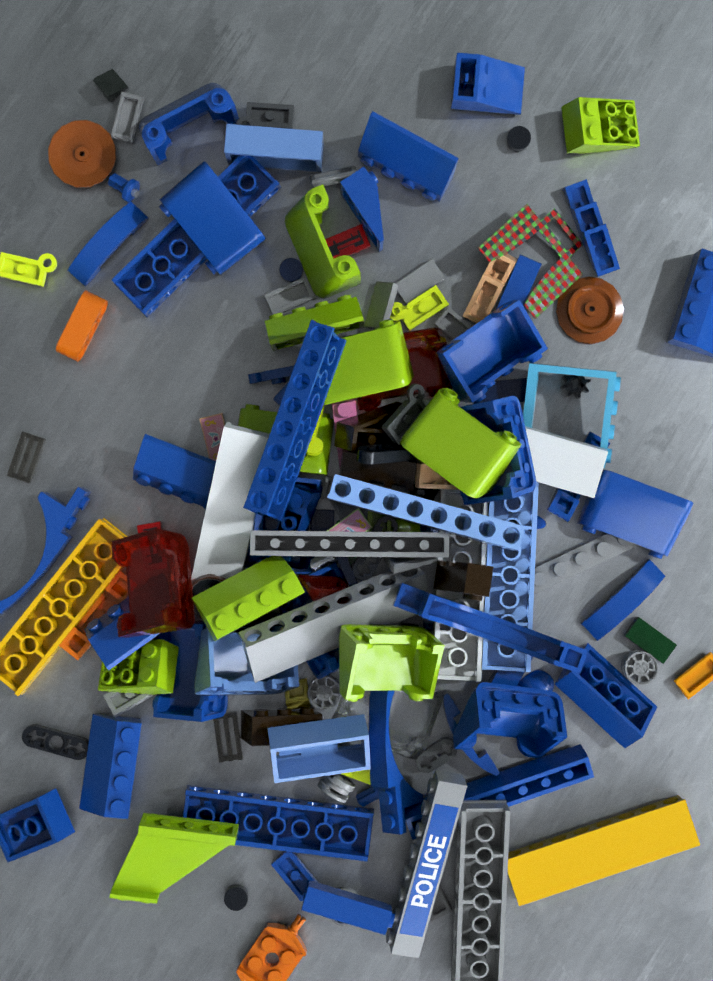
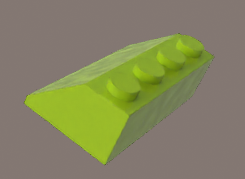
M351 295L341 296L337 298V302L330 304L328 301L318 302L314 304L315 308L307 310L305 307L293 309L292 314L284 316L283 313L270 315L269 320H265V325L272 350L277 351L303 344L311 320L334 327L336 335L364 328V318L357 296L351 298Z
M270 556L192 597V600L213 640L217 641L301 596L305 591L295 572L282 556Z

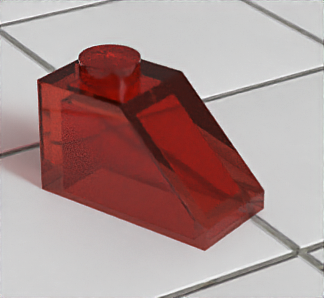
M299 575L298 578L312 602L348 588V585L341 577ZM348 597L338 599L337 603L345 604ZM320 606L318 610L323 613L328 607Z

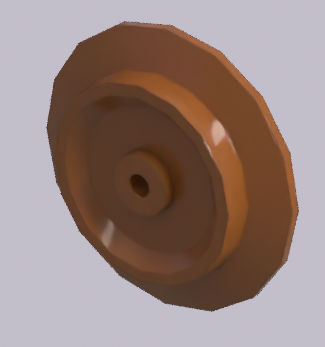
M88 120L72 121L63 125L53 135L48 148L49 163L54 174L65 184L77 188L92 187L103 182L112 172L116 161V146L110 133L100 124Z
M589 276L574 282L558 298L556 308L559 325L565 334L579 343L586 344L603 342L615 334L622 323L624 312L621 296L614 286L602 278Z

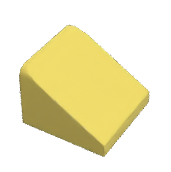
M307 678L299 679V687L285 692L287 708L292 710L311 706L308 698Z

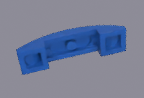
M129 202L89 240L74 259L68 271L86 287L101 271L100 267L130 234L134 235L149 218L132 202Z
M590 431L583 442L600 447L601 437ZM557 488L547 510L569 522L580 502L581 494Z
M648 559L600 608L597 607L581 624L598 641L631 614L661 583L665 575Z
M447 690L442 692L443 708L453 734L457 726L454 717L461 712ZM473 747L469 750H463L474 763L495 776L500 774L485 749L478 754Z

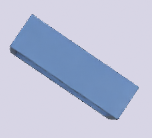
M226 124L224 154L228 165L240 155L253 156L267 169L322 172L323 131Z
M364 714L268 728L274 783L371 769L369 733ZM361 740V744L338 747V743Z

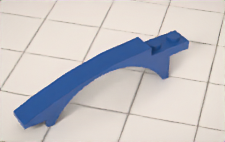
M78 487L67 504L48 492H40L37 498L42 507L46 523V543L43 556L30 580L16 593L0 601V616L17 604L37 584L67 547L73 536L66 531L67 529L71 530L76 524V515L79 510H84L88 505L90 491L84 487Z
M402 582L393 602V606L417 614L422 618L474 634L579 674L588 653L586 649Z
M370 691L368 733L371 787H378L383 833L401 835L407 832L404 808L423 802V794L407 783L393 757L389 736V716L395 691Z

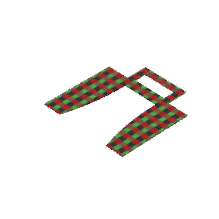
M526 204L481 244L478 249L491 262L511 252L539 231L560 259L541 278L524 304L526 309L536 319L583 275L570 258L583 244L555 208L540 220L529 205ZM553 218L573 241L574 245L570 249L566 250L547 226Z

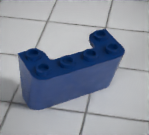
M519 299L509 301L439 349L437 355L453 390L458 394L457 398L459 401L478 403L486 398L485 393L488 391V388L496 383L495 379L510 374L514 370L513 367L519 362L521 364L527 361L530 363L538 361L542 358V353L548 347Z

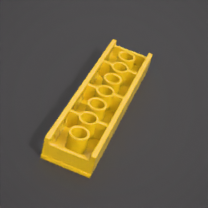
M98 519L0 642V680L11 688L17 696L23 695L61 648L59 645L78 625L118 572L124 569L140 549L137 543L107 519Z
M676 795L510 851L508 853V875L518 905L522 906L700 846V842L686 800Z

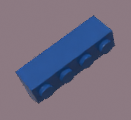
M145 434L133 468V480L142 486L154 487L163 494H172L180 497L186 503H195L203 506L206 510L216 461Z
M161 573L150 578L146 585L139 590L132 591L121 603L111 606L107 613L100 618L92 620L84 630L88 641L106 668L110 670L188 614V611L176 589L165 575Z
M588 643L583 647V649L588 650L581 673L579 674L564 668L555 685L625 749L644 736L657 706Z
M92 714L79 809L102 817L128 819L142 725L140 718L123 716L115 718L113 715Z

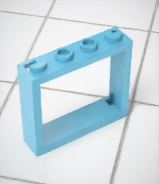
M529 363L523 418L525 426L533 428L539 372L608 379L600 447L608 449L605 464L611 463L612 449L607 447L608 439H614L615 425H610L611 415L616 416L618 401H613L614 391L619 392L621 377H616L617 371Z

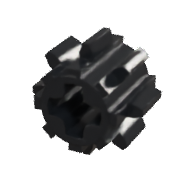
M576 375L562 376L565 384L560 389L568 391L566 397L574 394L579 399L581 392H589L586 384L591 379H585L584 376ZM578 379V385L580 387L573 389V383L571 381Z

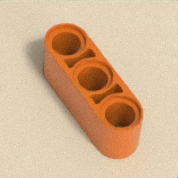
M85 290L79 298L57 343L56 352L79 362L107 309L108 301Z

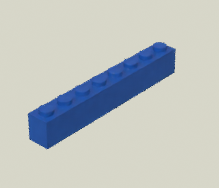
M579 744L500 771V774L497 776L492 774L466 783L467 789L464 800H506L508 807L594 778L589 757L582 745ZM423 802L404 808L405 820L412 840L416 839L415 829L417 822H421L422 819L421 807Z

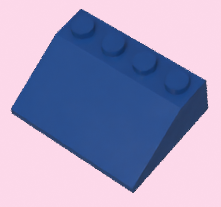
M373 111L370 114L358 149V157L361 158L360 161L368 167L375 166L381 169L380 172L384 176L391 179L395 177L401 180V184L411 190L415 188L423 192L422 195L430 201L436 199L439 202L453 179L459 159Z
M702 248L694 254L666 343L713 357V252Z

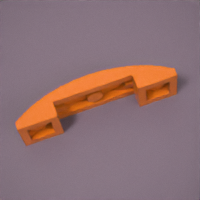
M119 571L105 588L103 594L59 646L76 660H79L92 646L87 639L84 628L92 620L100 618L107 613L111 606L125 600L139 585L122 571Z

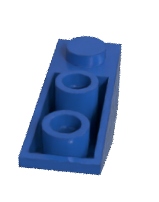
M296 484L282 521L278 520L275 531H306L315 513L321 492L302 484ZM282 556V557H283L284 560H286V561H291V559H292L293 556Z

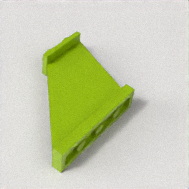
M143 813L137 836L114 881L109 898L157 904L160 893L227 846H235L239 824Z

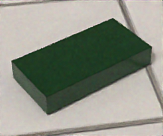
M636 617L624 634L626 638L651 654L662 664L665 663L677 646V644L640 617Z

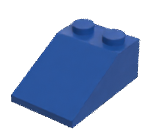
M364 166L340 182V193L359 223L362 224L363 229L378 252L383 250L384 236L377 186L379 182L372 171L368 172Z
M56 788L0 814V846L8 863L53 845L75 832Z

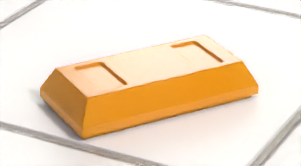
M711 652L673 680L688 700L713 681V654Z

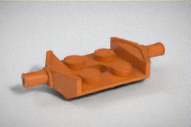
M297 914L292 924L288 926L279 923H268L237 967L236 973L240 980L286 981L302 957H305L307 954L306 946L298 935V930L306 919L303 916L301 918V915ZM268 953H275L278 955L279 960L276 963H269L266 960V955Z

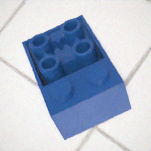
M457 53L454 65L451 109L521 115L525 67L480 54Z

